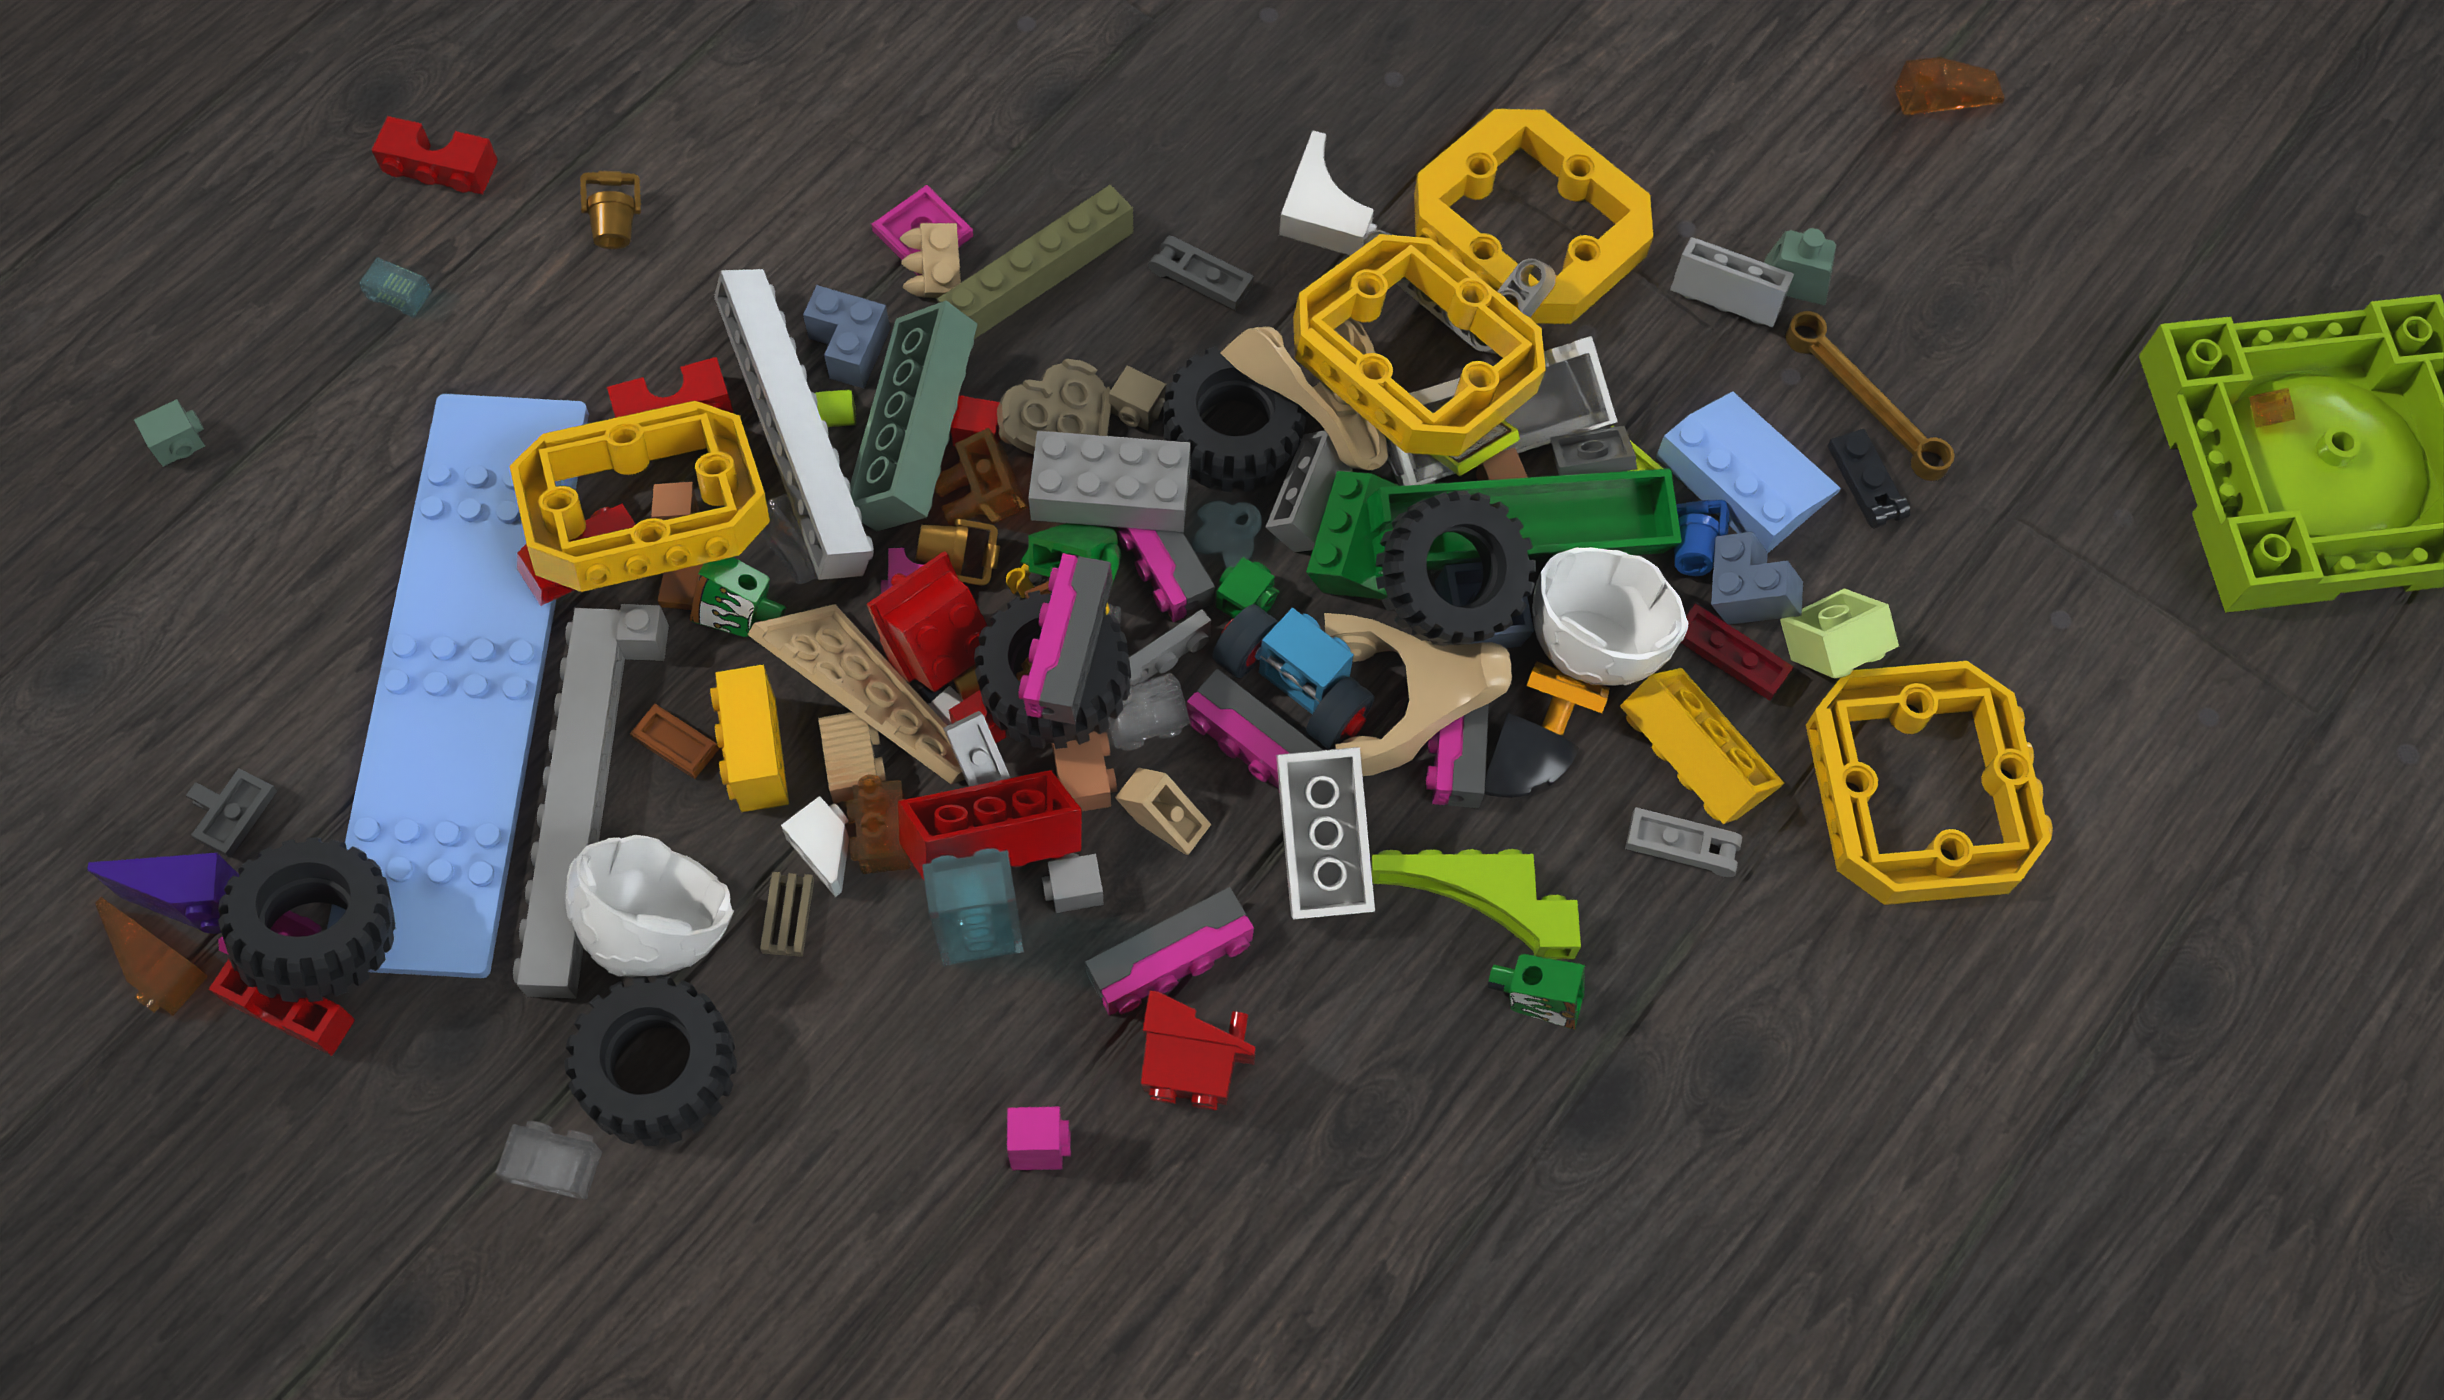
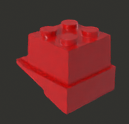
M945 551L907 577L902 573L895 574L891 579L892 587L866 604L881 639L879 640L889 663L908 682L917 679L934 692L975 664V648L980 646L978 638L982 629L987 626L969 588L959 580L948 553Z
M1149 990L1143 1026L1146 1046L1141 1085L1144 1092H1149L1150 1100L1162 1103L1175 1104L1176 1097L1191 1099L1192 1107L1216 1111L1218 1104L1227 1105L1235 1062L1252 1065L1255 1062L1256 1047L1244 1041L1248 1014L1232 1012L1229 1033L1196 1018L1195 1009L1160 992Z

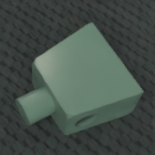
M1815 228L1807 229L1804 233L1792 230L1785 231L1766 256L1764 263L1794 273L1786 296L1825 306L1833 272L1836 243L1825 239L1823 232Z

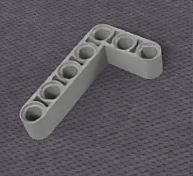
M1382 230L1369 232L1364 237L1362 247L1379 234H1392ZM1528 258L1516 266L1497 292L1502 294L1508 301L1516 297L1519 303L1518 309L1526 316L1531 317L1553 289L1556 275L1550 265ZM1539 268L1542 274L1541 280L1537 285L1531 287L1528 281L1529 274L1532 270ZM1405 277L1396 283L1473 348L1485 353L1497 354L1471 331L1454 326L1448 318V313Z

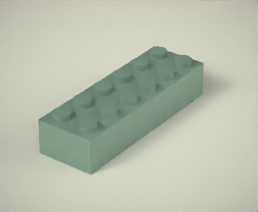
M946 300L895 320L850 483V495L855 507H859L861 511L862 523L876 532L926 518L932 507L935 485L941 472L940 466L945 447L949 441V432L953 416L958 407L957 401L962 382L966 376L965 370L970 351L974 345V335L977 328L975 321Z

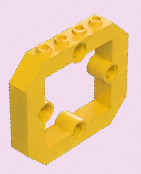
M1494 109L1417 174L1414 192L1416 237L1433 239L1497 292L1518 263L1502 251L1501 243L1496 237L1490 234H1481L1449 207L1462 196L1475 200L1484 199L1489 196L1493 189L1497 167L1521 147L1559 178L1557 188L1562 197L1575 202L1585 199L1615 223L1599 239L1588 235L1577 236L1572 239L1566 253L1563 271L1556 276L1553 289L1530 317L1535 323L1572 324L1647 257L1653 239L1650 194L1545 110ZM1529 274L1528 281L1530 286L1537 285L1539 281ZM1516 297L1510 299L1509 302L1518 309L1519 303Z
M1379 234L1302 290L1298 296L1293 316L1295 359L1405 453L1459 457L1537 393L1546 371L1541 327L1431 238ZM1404 277L1448 313V318L1454 326L1471 331L1503 358L1494 366L1482 361L1468 363L1462 370L1454 398L1435 413L1428 410L1391 378L1393 367L1386 357L1376 353L1363 355L1334 331L1335 328L1350 317L1363 323L1376 320L1381 313L1387 290Z
M697 401L543 433L510 465L526 544L535 575L580 592L739 556L770 522L765 492L740 416ZM707 448L708 453L701 456L695 463L701 498L709 505L724 507L668 520L646 519L637 523L633 528L569 541L577 538L584 532L586 522L576 490L567 486H556V481L614 469V471L624 475L636 474L646 469L651 460Z
M1969 661L1853 670L1851 674L1841 677L1815 709L1806 724L1836 869L1839 873L1884 905L2009 894L2022 881L2051 841L2053 826L2050 817L2045 815L2042 804L2043 786L2041 781L2035 776L2033 768L2034 751L2031 743L2026 741L2023 729L2025 716L2023 709L2017 705L2014 692ZM1907 704L1916 707L1920 713L1911 711ZM1972 711L1986 767L1981 776L1982 785L1985 791L1993 797L2004 843L1973 846L1970 838L1965 833L1955 829H1947L1940 832L1925 850L1879 854L1867 803L1878 787V778L1870 766L1858 762L1849 721L1889 718L1891 724L1898 731L1904 734H1914L1920 732L1934 714ZM2001 769L2008 771L2013 779L2007 778ZM1846 782L1855 784L1859 788L1860 793L1850 790ZM1941 849L1949 851L1953 855L1954 860L1947 859L1942 854Z

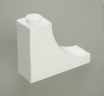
M1312 131L1281 213L1279 235L1352 255L1362 247L1364 237L1369 232L1377 230V225L1372 224L1374 209L1352 200L1336 186L1327 172L1324 162L1326 134Z

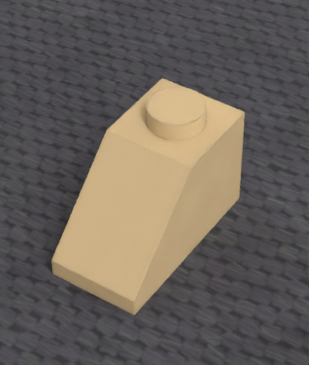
M1137 768L1115 797L1138 824L1186 855L1190 854L1211 826V823L1173 780L1163 772Z

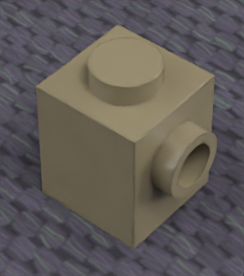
M1126 366L1109 392L1110 413L1118 416L1129 426H1138L1149 431L1155 420L1160 421L1164 417L1166 384Z

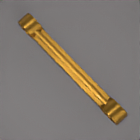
M1803 311L1796 314L1786 332V341L1790 348L1803 354L1812 353L1913 455L1911 467L1917 476L1928 481H1936L1944 477L1954 461V451L1950 444L1940 438H1927L1825 336L1827 324L1819 314L1811 311ZM1795 327H1809L1815 331L1817 338H1804L1796 332ZM1932 452L1937 454L1942 459L1944 466L1935 467L1929 465L1924 461L1921 453Z

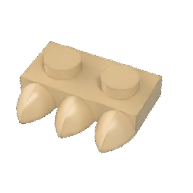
M920 223L919 228L911 229L900 237V241L908 247L920 250L908 255L901 261V264L910 271L922 274L909 279L903 284V288L907 292L918 297H940L961 283L957 223Z

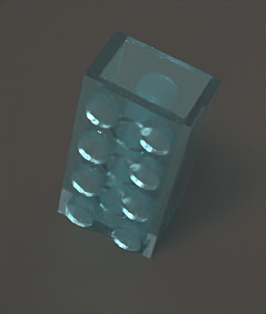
M994 848L983 849L974 853V856L959 859L955 856H941L933 859L929 864L922 865L929 914L943 966L1024 952L1008 850L999 852L998 849Z

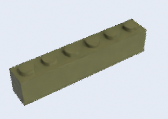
M1110 184L937 298V301L940 303L946 300L977 323L975 339L1133 233V207Z

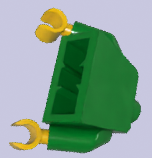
M1065 523L1033 533L1028 536L1029 548L1020 561L1022 567L1013 569L1006 575V583L1012 594L1018 591L1020 596L1025 598V591L1034 588L1029 575L1035 573L1050 577L1053 567L1059 568L1062 554L1064 553L1075 555L1076 557L1080 556L1110 562L1114 582L1121 558V551L1117 545V534L1110 527L1102 528L1073 523ZM1108 602L1106 605V614H1108L1110 610Z

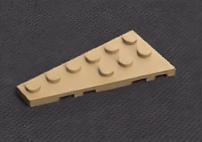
M836 604L753 624L748 636L948 783L954 784L965 780L943 730L947 725Z

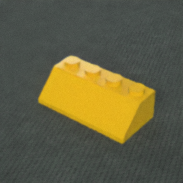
M1682 668L1650 675L1620 705L1627 714L1626 719L1635 730L1645 734L1652 742V749L1655 754L1673 766L1678 772L1677 777L1682 785L1690 791H1694L1704 802L1703 807L1713 819L1721 821L1722 824L1739 819L1785 784Z

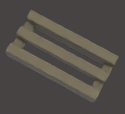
M772 872L760 947L762 954L803 957L814 885L813 875L804 874V877H799L797 874L788 873V876L781 875L780 872ZM781 886H786L778 944L772 945ZM796 887H802L794 946H787Z

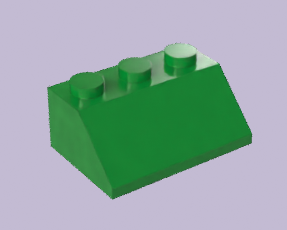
M1337 471L1306 571L1322 593L1376 599L1388 597L1385 588L1378 589L1376 577L1383 576V574L1376 573L1372 540L1379 535V532L1371 533L1367 498L1380 487L1399 485L1372 473Z

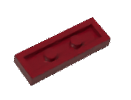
M1696 603L1686 616L1689 622L1688 630L1683 641L1680 643L1771 701L1794 666Z

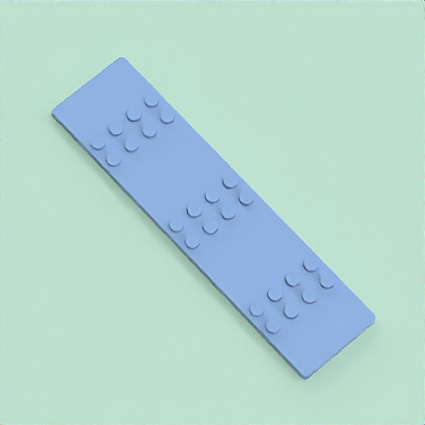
M441 394L436 400L345 839L348 850L352 846L357 847L366 853L367 859L374 860L381 868L382 876L386 878L395 917L396 929L393 931L394 942L392 948L387 953L384 952L386 960L376 971L370 969L368 972L485 978L491 972L556 605L555 599L540 606L517 570V552L526 544L510 465L543 433L588 424L589 412L586 405L581 401ZM578 477L556 481L555 483L556 486H567L576 490ZM332 904L327 929L339 921L346 912L345 909Z

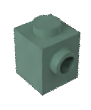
M177 399L134 419L148 448L162 466L178 459L186 458L195 451L205 447L198 433L205 430L193 409L186 412Z

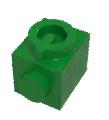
M1242 557L1235 567L1230 565L1222 574L1219 580L1220 587L1217 590L1216 608L1235 618L1246 607L1255 604L1268 614L1280 590L1274 587L1275 576L1262 563L1251 562Z

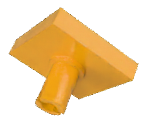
M1536 661L1527 683L1528 687L1553 695L1542 727L1559 735L1564 734L1575 704L1602 713L1610 690L1609 687L1604 685H1591L1581 680H1576L1562 673L1557 668Z

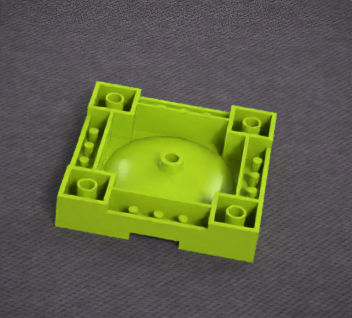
M2440 294L2372 301L2364 310L2235 324H2233L2231 317L2160 324L2139 354V358L2170 449H2179L2197 503V508L2192 512L2225 613L2334 600L2340 593L2399 586H2403L2405 592L2444 587V302Z

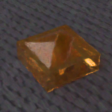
M2289 388L2249 397L2256 428L2295 420Z

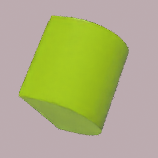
M839 390L815 393L821 420L826 421L828 427L856 425V405L852 391Z

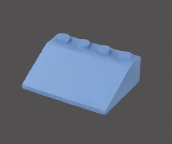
M1733 391L1691 413L1664 435L1656 455V459L1667 469L1671 468V473L1702 501H1726L1730 513L1729 526L1737 533L1753 532L1768 553L1841 489Z

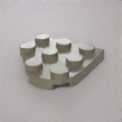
M1065 359L1061 364L1048 368L1040 381L1025 380L1022 384L1013 386L1006 391L997 408V419L1000 426L999 436L1005 443L1013 444L1015 447L1030 454H1034L1037 431L1107 436L1111 404L1109 403V392L1111 390L1109 386L1105 388L1103 381L1095 374L1098 371L1095 367L1081 360Z

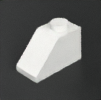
M819 796L784 822L781 827L786 840L836 897L842 892L849 844L845 824L849 821L835 803L828 806Z

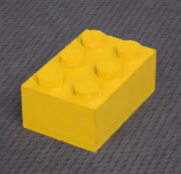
M764 664L715 672L717 687L710 688L713 709L714 712H718L720 723L715 724L717 744L719 748H722L724 757L723 761H719L720 774L723 785L727 786L729 799H736L741 812L788 805L789 798L776 699Z

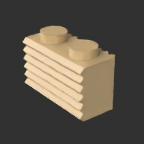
M853 712L818 718L828 786L833 803L880 795L879 781H885L886 774L883 758H875L873 745L880 744L879 731Z

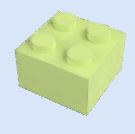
M1842 589L1802 608V616L1780 619L1791 660L1832 678L1845 677L1851 674L1854 668L1866 662L1878 661L1885 656L1886 652L1899 647L1889 605L1847 589Z

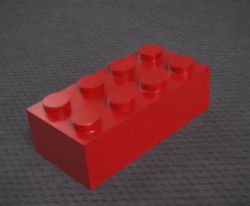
M1052 770L898 801L899 843L926 885L946 883L951 879L969 875H983L996 869L1023 866L1028 862L1047 858H1060L1066 854L1081 851L1082 809Z

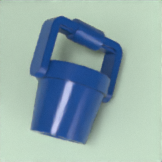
M1703 500L1676 504L1682 543L1674 547V561L1676 569L1682 574L1701 576L1709 573L1713 568L1715 538L1728 535L1730 513L1724 500ZM1721 513L1720 524L1717 520L1708 515Z

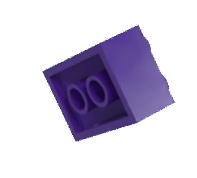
M218 853L88 862V871L120 898L210 934L221 933L218 921L220 919L218 911L221 897L226 895L224 888L232 876L239 877V874Z

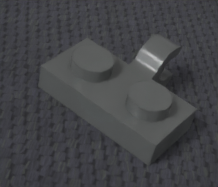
M240 768L235 772L220 795L195 782L186 794V797L193 800L192 803L195 806L207 811V813L191 836L195 841L231 858L277 793V790L273 785Z

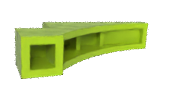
M1474 849L1463 850L1458 854H1442L1439 850H1424L1418 854H1402L1398 850H1384L1379 852L1378 855L1371 856L1372 884L1405 886L1452 898L1480 911L1504 926L1523 941L1534 952V956L1549 959H1575L1581 948L1578 901L1566 900L1562 895H1549L1541 900H1537L1534 854H1522V851L1516 849L1503 850L1498 854H1482L1481 851Z

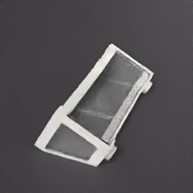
M1592 336L1544 351L1546 371L1537 393L1504 419L1518 429L1520 437L1519 441L1504 450L1516 448L1517 453L1551 443L1550 437L1605 429L1606 425L1617 422ZM1460 378L1409 394L1432 413H1435L1454 398ZM1385 436L1388 452L1387 460L1399 486L1435 484L1434 480L1455 474L1429 454L1405 453Z

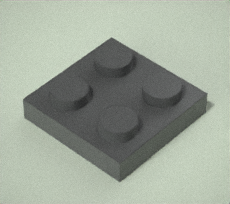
M1625 426L1550 437L1551 451L1559 476L1624 472L1637 469L1636 455Z

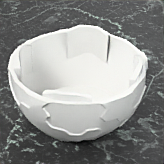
M1576 547L1556 554L1550 558L1539 574L1533 595L1532 613L1534 629L1546 656L1562 673L1591 685L1616 686L1623 684L1626 686L1647 678L1671 659V656L1680 642L1683 641L1688 630L1689 622L1686 619L1681 598L1666 581L1659 568L1640 556L1629 555L1618 550Z
M641 835L625 838H608L585 846L569 867L565 894L567 916L572 922L583 948L592 955L591 958L600 966L609 970V973L619 977L633 978L646 976L656 978L658 975L665 976L682 968L691 967L707 955L720 940L734 913L731 908L730 893L727 885L719 882L718 877L699 862L688 856L671 851L659 839Z

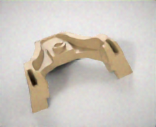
M1350 317L1334 329L1363 355L1375 353L1373 344L1360 322ZM1265 326L1247 329L1221 352L1237 370L1255 382L1299 404L1313 416L1329 435L1339 459L1350 468L1374 470L1385 464L1388 458L1385 435L1323 382H1319L1312 387L1306 381L1301 368L1285 349L1282 336L1274 328Z
M1324 613L1325 633L1332 638H1340L1349 646L1351 653L1354 654L1352 662L1364 661L1377 652L1393 651L1400 654L1406 665L1409 703L1405 716L1382 739L1369 736H1355L1344 740L1341 744H1335L1336 749L1360 748L1362 776L1375 775L1400 767L1413 760L1420 748L1438 731L1469 712L1505 694L1511 684L1510 654L1500 644L1482 642L1462 645H1435L1431 641H1421L1412 635L1373 619L1345 614Z

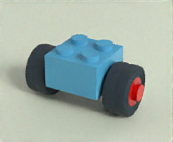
M1255 604L1249 605L1229 621L1213 650L1212 657L1215 662L1226 668L1229 673L1237 678L1248 674L1260 662L1259 673L1312 714L1306 731L1329 750L1336 749L1335 744H1341L1344 740L1354 737L1361 730L1366 722L1365 717L1374 702V695L1350 677L1354 654L1351 653L1349 646L1338 637H1330L1321 630L1320 625L1313 617L1308 614L1302 615L1294 608H1291L1278 622Z

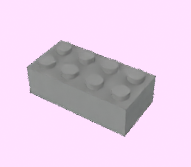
M1037 431L1028 498L1031 520L1184 532L1190 474V442Z

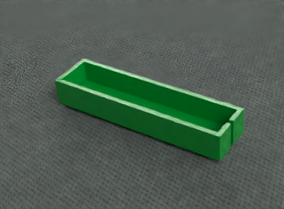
M1671 468L1380 487L1367 498L1371 533L1379 532V535L1372 540L1375 565L1377 554L1385 550V547L1380 544L1385 532L1393 529L1391 522L1399 514L1407 512L1408 507L1417 502L1442 493L1448 494L1454 491H1468L1470 495L1481 493L1490 496V504L1501 502L1508 507L1509 512L1506 516L1509 519L1518 517L1524 526L1519 531L1522 538L1530 537L1533 549L1527 550L1529 560H1536V562H1548L1556 554L1576 547L1618 550L1629 555L1664 553L1682 543ZM1446 532L1437 536L1430 546L1426 568L1427 570L1443 569L1445 565L1482 562L1477 549L1468 539L1455 532ZM1376 566L1377 574H1383L1382 567Z

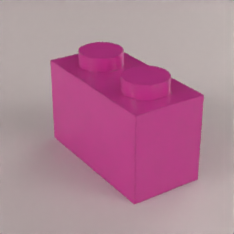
M1060 1107L1007 1108V1153L1011 1169H1062V1156L1071 1155V1135L1069 1120H1061Z

